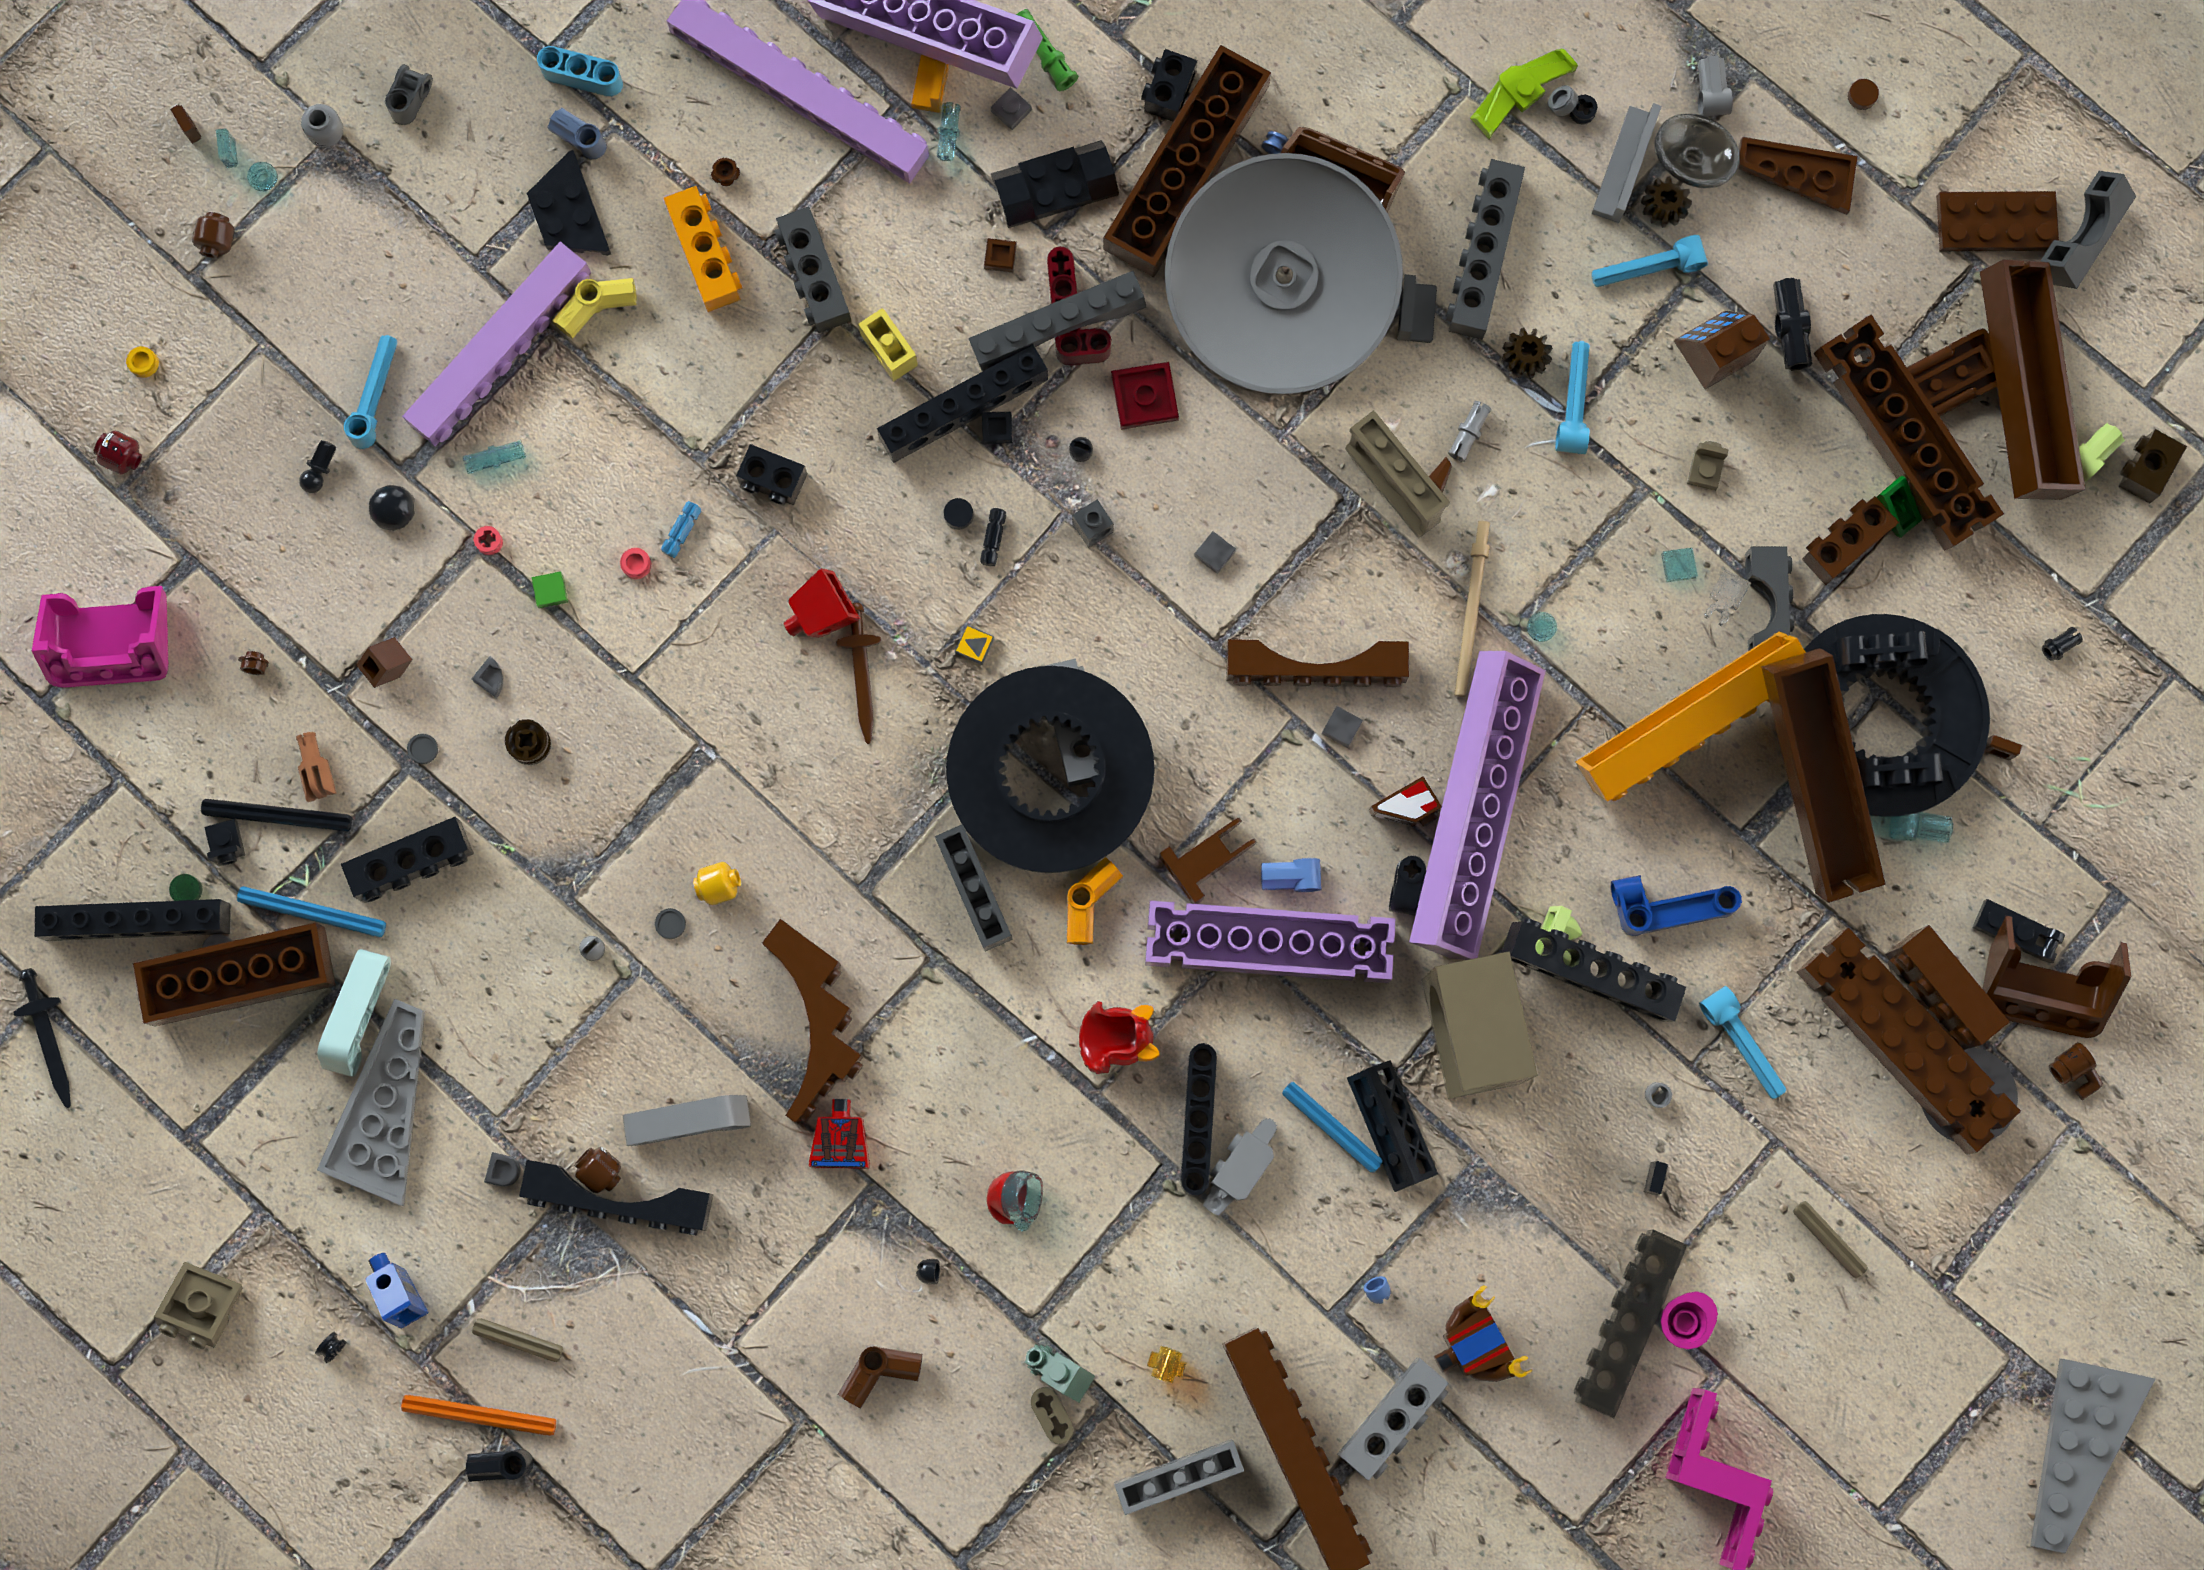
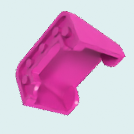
M148 586L139 589L135 596L136 604L79 608L76 601L64 593L41 595L31 651L48 683L53 686L66 688L157 681L165 678L168 672L169 660L167 596L163 587Z

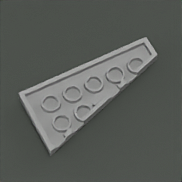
M394 999L317 1171L404 1206L425 1011Z
M2059 1358L2030 1546L2066 1553L2156 1378Z

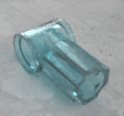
M1925 812L1891 817L1889 837L1906 841L1921 839L1946 844L1949 842L1953 832L1952 817Z

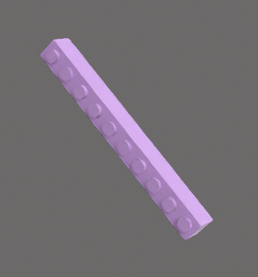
M681 0L666 20L671 34L909 184L928 159V145L920 135L907 133L896 120L892 118L885 119L880 116L876 108L869 103L864 102V104H861L845 88L840 87L838 89L831 85L829 79L819 72L812 73L806 69L805 64L795 57L788 58L782 54L781 49L771 42L766 44L758 39L757 34L748 27L742 29L734 24V20L726 13L720 12L718 14L710 9V5L705 0Z

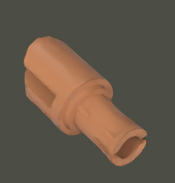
M307 732L303 733L304 737L301 734L296 736L302 757L298 771L306 801L312 802L317 798L321 799L327 797V795L336 794L329 762L320 756L316 733Z

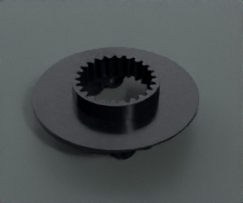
M1870 614L1850 618L1831 626L1815 637L1804 648L1805 652L1820 648L1833 655L1842 696L1849 691L1851 685L1861 680L1864 676L1870 678L1876 673L1877 677H1881L1887 672L1891 680L1899 676V683L1901 685L1907 682L1910 683L1909 691H1917L1919 693L1916 701L1924 702L1925 704L1920 710L1928 715V717L1922 720V724L1927 726V728L1921 731L1920 735L1923 738L1917 741L1916 747L1903 756L1889 758L1884 756L1876 757L1874 754L1866 758L1864 749L1858 752L1855 751L1866 802L1871 816L1899 817L1923 812L1947 800L1970 779L1978 767L1987 745L1990 728L1989 702L1977 668L1965 651L1951 637L1941 630L1916 619L1891 614Z
M1038 666L1023 669L997 680L983 690L969 704L960 717L950 740L946 763L949 796L953 808L968 834L986 852L1000 861L1022 870L1039 873H1063L1089 866L1103 859L1122 845L1140 823L1147 809L1152 794L1155 773L1154 754L1148 731L1142 718L1129 700L1105 680L1091 673L1064 666ZM1044 720H1047L1050 726H1053L1056 720H1058L1062 728L1071 724V729L1074 733L1081 730V738L1083 740L1089 739V749L1095 750L1092 753L1093 760L1098 761V763L1094 764V771L1099 775L1092 776V783L1095 787H1088V796H1081L1079 798L1081 805L1077 807L1074 804H1070L1069 812L1067 813L1060 808L1055 816H1053L1050 810H1047L1044 815H1040L1038 808L1029 812V807L1026 803L1019 806V798L1017 796L1010 797L1013 792L1010 786H1005L1008 783L1006 775L1001 774L1007 771L1005 763L1001 761L1008 759L1009 750L1013 748L1015 742L1026 731H1031V724L1034 723L1040 728Z

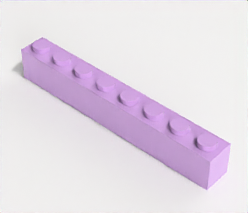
M559 242L405 412L402 417L408 425L434 446L448 439L452 433V427L459 420H464L470 414L472 405L479 397L483 398L490 392L492 383L498 376H503L509 371L512 365L511 362L515 357L528 350L533 337L538 332L541 333L546 330L551 322V317L557 311H560L570 300V296L575 292L578 283L582 280L590 279L591 271L588 264L562 242Z

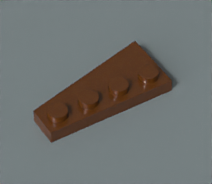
M1742 137L1739 143L1736 169L1847 215L1851 207L1858 156Z

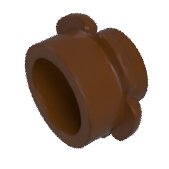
M729 158L718 159L712 166L711 176L713 181L721 183L722 186L732 185L734 180H738L740 176V169L736 167V162ZM727 170L728 174L724 175L723 171Z
M247 651L245 657L240 656L238 658V661L241 662L240 670L252 675H263L265 668L269 664L264 659V654L255 651Z

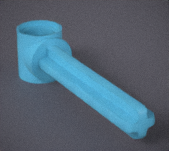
M1691 235L1675 242L1673 250L1593 270L1592 281L1595 287H1601L1674 267L1682 270L1683 273H1690L1706 267L1708 260L1700 235Z
M389 335L380 337L357 412H352L344 422V431L352 445L359 449L369 448L376 441L375 428L378 421L374 416L398 343L397 339ZM360 427L367 428L362 435H354L356 429Z
M1585 341L1572 344L1565 422L1559 424L1557 429L1555 451L1577 454L1587 453L1590 429L1583 423L1590 345Z
M1724 986L1701 1001L1699 1006L1705 1017L1714 1026H1723L1770 1098L1775 1099L1784 1094L1786 1087L1737 1016L1741 1006L1734 993L1727 986Z

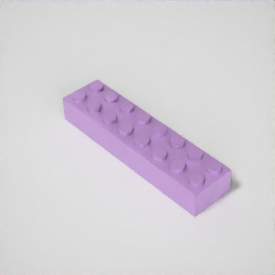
M808 0L817 15L822 19L1016 89L1043 39L1034 21L975 0Z

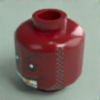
M116 430L108 434L103 433L94 447V454L97 455L96 460L98 464L120 475L127 473L130 469H137L142 460L138 441Z

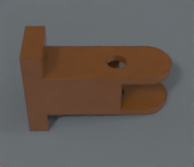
M1240 817L1221 828L1180 858L1175 855L1170 846L1160 852L1159 859L1192 904H1198L1204 900L1205 895L1198 887L1199 884L1257 843L1254 838L1230 853L1220 838L1242 822Z

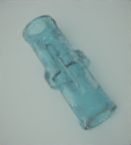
M517 440L516 442L498 447L491 445L488 446V450L467 456L464 455L463 461L466 462L464 465L467 473L472 474L473 472L491 467L495 469L501 468V464L526 458V453L524 452L522 441Z

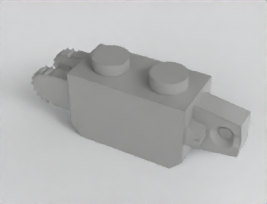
M1266 1118L1259 1123L1252 1134L1248 1131L1243 1136L1238 1133L1227 1148L1231 1151L1227 1160L1224 1162L1219 1159L1210 1172L1214 1179L1211 1182L1213 1186L1203 1205L1207 1210L1219 1216L1233 1200L1239 1201L1247 1198L1274 1158L1273 1149L1268 1146V1143L1274 1136L1273 1134L1276 1133V1122Z

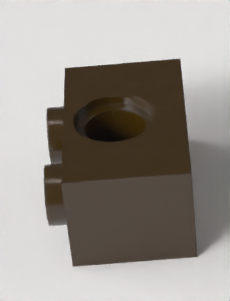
M2157 429L2147 436L2142 435L2133 449L2137 452L2133 460L2129 459L2120 472L2123 478L2119 487L2150 504L2163 492L2187 446ZM2145 460L2151 461L2154 464L2155 470L2149 469Z

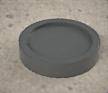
M417 734L408 742L407 753L414 762L427 764L436 758L438 744L428 734Z
M673 908L662 910L655 919L656 931L666 939L679 937L686 927V920L683 914Z

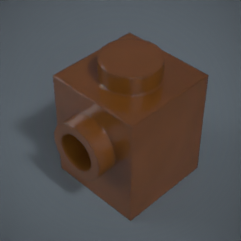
M393 637L368 647L356 666L371 685L376 688L400 678L413 659L397 639Z

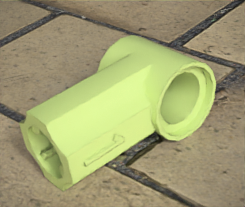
M2106 423L2085 444L2082 443L2079 446L2084 482H2087L2105 464L2104 461L2125 441L2122 432L2116 426Z

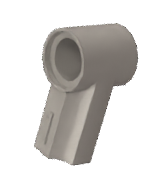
M1708 56L1705 59L1699 60L1700 91L1698 94V110L1700 116L1730 115L1733 107V97L1731 89L1727 88L1724 58Z

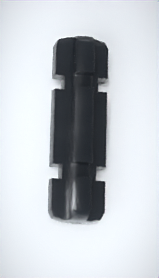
M992 508L990 510V523L987 524L983 543L985 550H982L980 558L981 564L986 566H995L998 553L996 551H999L1004 529L1002 524H1005L1006 511L1003 509Z

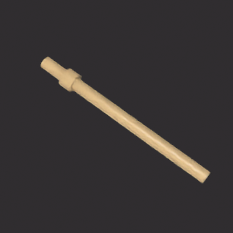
M1478 521L1476 542L1472 544L1471 549L1473 563L1454 694L1458 697H1466L1484 564L1485 559L1489 557L1490 546L1487 544L1490 522Z

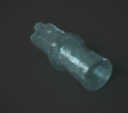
M953 102L943 103L941 125L937 128V133L939 134L937 157L940 161L944 162L954 159L956 138L960 135L958 122L961 106L956 103L953 109Z

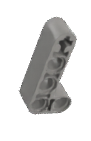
M747 1095L718 1096L623 1115L627 1146L650 1144L713 1131H728L751 1127Z

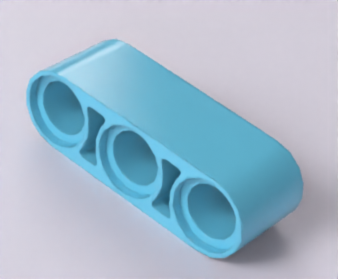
M554 46L542 48L537 55L540 70L545 79L550 82L611 97L620 93L623 88V80L619 69L615 63L609 60ZM558 61L555 67H546L549 62ZM579 68L586 69V71L583 74H574L575 71ZM607 75L614 76V78L609 82L602 81V79Z

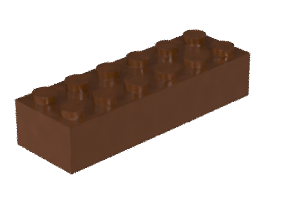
M316 922L133 963L143 1023L154 1027L336 986L326 930L324 926Z

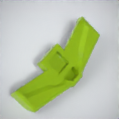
M1561 48L1521 66H1510L1499 75V81L1470 119L1490 139L1514 105L1521 112H1524L1544 96L1545 90L1541 85L1576 71L1578 67L1576 61L1565 49Z

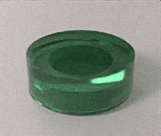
M190 874L176 876L169 886V893L174 901L199 900L203 891L201 882Z

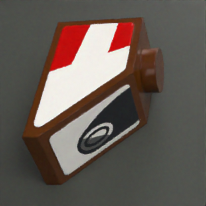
M1424 776L1372 805L1369 813L1373 817L1411 827L1419 823L1424 827L1438 819L1436 813L1440 811L1442 806Z

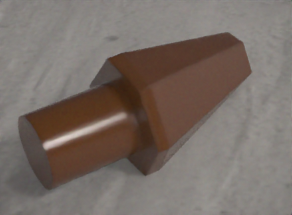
M1447 457L1429 475L1442 493L1452 468Z

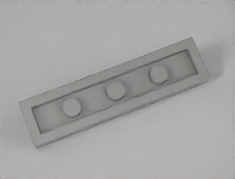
M1653 103L1649 112L1629 106L1591 214L1617 223L1620 222L1626 210L1662 106Z

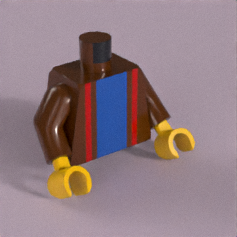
M1483 1285L1475 1292L1474 1296H1470L1454 1308L1445 1325L1447 1333L1443 1335L1448 1349L1435 1355L1434 1359L1442 1373L1458 1365L1463 1375H1470L1475 1381L1498 1382L1515 1376L1519 1378L1524 1377L1532 1372V1369L1523 1371L1520 1367V1362L1527 1360L1528 1357L1514 1358L1487 1309L1494 1301L1495 1296L1489 1300L1484 1299L1481 1293L1487 1286Z

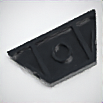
M571 150L527 192L547 250H553L559 242H562L573 252L584 253V251L600 252L606 256L611 255L574 150Z

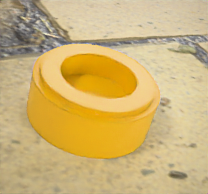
M140 346L129 352L126 364L135 376L147 378L157 371L159 360L151 349Z

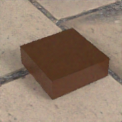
M178 104L171 108V112L191 143L199 141L202 136L183 106Z
M988 238L984 269L1013 273L1017 241Z
M1992 735L1987 740L1984 752L2009 761L2020 754L2022 745Z

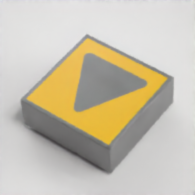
M966 625L955 649V654L983 665L994 641V636Z

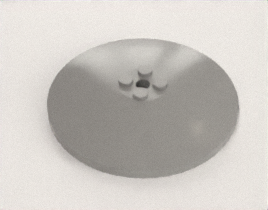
M1292 153L1267 154L1253 157L1225 169L1208 181L1194 195L1181 213L1169 242L1165 266L1166 293L1173 320L1181 336L1194 354L1218 375L1239 386L1255 391L1276 394L1300 393L1329 385L1361 365L1378 347L1394 319L1400 300L1403 279L1402 255L1395 228L1385 208L1373 192L1357 177L1329 161L1313 156ZM1281 267H1288L1293 272V278L1287 284H1281L1276 279V272Z

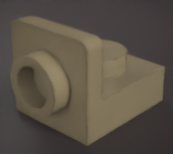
M1713 441L1699 443L1694 450L1687 484L1716 491L1719 486L1724 460L1728 456L1729 449L1722 448L1720 443Z

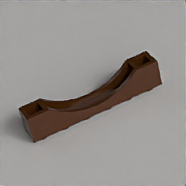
M1228 639L1226 681H1233V684L1238 686L1251 685V681H1263V685L1279 686L1281 682H1293L1294 686H1310L1311 682H1323L1324 686L1337 687L1341 686V682H1353V686L1369 687L1371 683H1383L1384 687H1400L1401 683H1406L1409 678V641H1378L1368 650L1353 658L1324 664L1305 663L1286 658L1269 649L1259 640Z

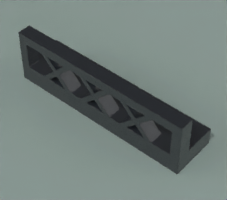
M1391 1060L1347 1077L1376 1150L1383 1161L1382 1164L1394 1192L1438 1175ZM1378 1071H1384L1388 1081L1387 1086L1382 1083ZM1392 1101L1397 1103L1400 1110L1399 1115L1394 1112ZM1404 1130L1410 1133L1411 1143L1406 1141ZM1417 1158L1421 1160L1426 1172L1422 1175L1416 1164Z

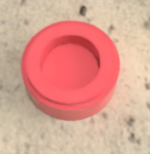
M631 548L623 553L620 566L629 578L641 579L650 572L651 559L644 550Z

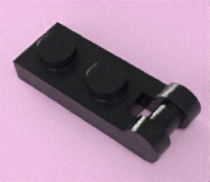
M1989 899L1983 901L1972 928L1995 938L2005 917L2010 916L2013 922L2014 942L2020 946L2021 951L2042 961L2054 963L2057 956L2055 950L2058 944H2062L2065 937L2064 933L2048 928ZM2039 936L2046 939L2043 947L2036 945Z

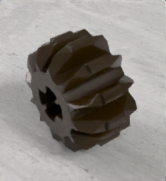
M1671 176L1666 177L1665 182L1658 177L1654 180L1653 185L1646 186L1644 190L1646 195L1642 196L1641 204L1646 206L1643 209V215H1652L1651 224L1655 223L1656 220H1660L1662 228L1667 226L1668 221L1675 226L1678 225L1679 218L1685 219L1687 217V209L1691 207L1692 200L1687 198L1690 194V189L1680 188L1682 180L1674 184L1672 183ZM1665 200L1669 201L1668 204H1664L1663 202Z
M1525 328L1520 329L1519 335L1511 333L1509 336L1510 342H1505L1502 347L1506 352L1503 354L1502 360L1510 362L1507 367L1508 372L1516 368L1518 370V378H1521L1524 372L1527 373L1530 379L1534 378L1535 371L1543 374L1546 370L1545 365L1551 363L1552 357L1548 354L1553 349L1552 345L1544 344L1547 340V335H1542L1540 338L1536 336V328L1532 330L1531 334H1528ZM1528 351H1531V352H1532V355H1531V354H1527V355L1525 356V355L1522 354V352H1525V353L1528 352Z

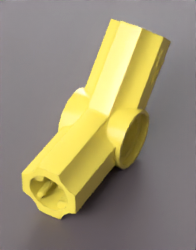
M593 279L582 280L576 286L575 294L553 318V324L565 335L573 339L593 314L607 308L637 305L634 279L601 282ZM588 293H597L595 299L591 301L584 300Z

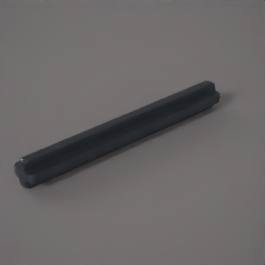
M203 799L201 804V813L205 816L347 832L352 827V817L348 814L215 799Z

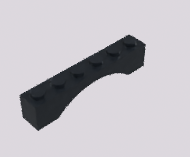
M527 1160L519 1197L528 1198L527 1205L545 1208L546 1202L558 1204L557 1210L575 1213L577 1207L588 1209L587 1216L606 1219L607 1213L619 1215V1222L635 1225L637 1219L648 1220V1227L667 1230L668 1224L680 1226L679 1233L697 1236L698 1230L706 1231L714 1194L678 1188L667 1195L649 1201L617 1202L602 1198L586 1190L562 1166Z

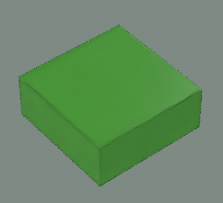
M561 571L532 577L538 608L568 603L564 577Z

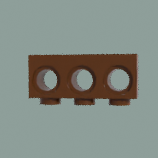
M1876 496L1868 502L1864 499L1860 500L1849 510L1853 514L1846 521L1839 518L1828 528L1831 534L1825 539L1818 536L1806 547L1809 552L1802 560L1825 585L1830 583L1899 523ZM1864 515L1873 516L1876 525H1869L1865 521ZM1842 534H1850L1854 539V544L1846 543L1843 540ZM1820 552L1829 553L1832 557V563L1824 562Z

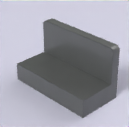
M1405 274L1402 281L1397 340L1431 343L1434 334L1437 286L1416 284V275Z

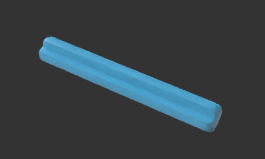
M1290 1082L1282 1092L1283 1096L1369 1172L1373 1173L1380 1167L1383 1162L1382 1159L1295 1082Z

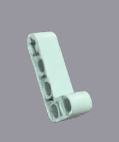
M363 949L357 951L319 1042L317 1055L323 1069L354 1077L357 1073L362 1057L359 1044L388 976L391 965V958L389 956Z

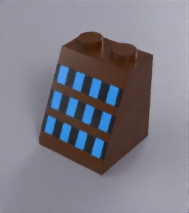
M1723 311L1676 338L1674 342L1706 390L1754 362L1770 338L1754 314Z

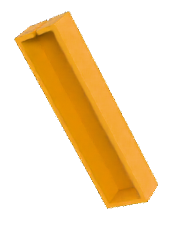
M1779 631L1578 759L1575 763L1594 793L1607 802L1609 800H1619L1628 793L1627 789L1636 783L1640 785L1649 781L1654 776L1653 772L1661 767L1668 768L1674 765L1680 759L1678 756L1688 750L1692 752L1701 748L1706 743L1705 739L1713 734L1720 735L1731 728L1730 723L1740 717L1744 719L1751 716L1757 711V706L1765 701L1770 702L1761 666L1806 652L1798 638L1788 636Z

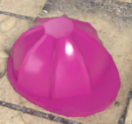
M1689 1292L1678 1296L1667 1303L1662 1311L1660 1321L1662 1332L1667 1340L1678 1348H1698L1707 1342L1714 1330L1718 1317L1717 1307L1709 1296L1701 1292Z

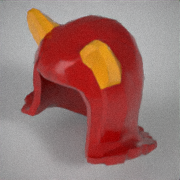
M1097 1001L1096 1004H1093L1091 1009L1084 1015L1082 1025L1080 1026L1079 1047L1081 1048L1080 1054L1084 1065L1093 1073L1104 1074L1109 1073L1110 1065L1126 1066L1138 1061H1152L1159 1057L1160 1053L1157 1047L1153 1045L1154 1036L1149 1025V1020L1154 1013L1153 1007L1141 1005L1133 1010L1122 1007L1103 1009L1102 1002Z

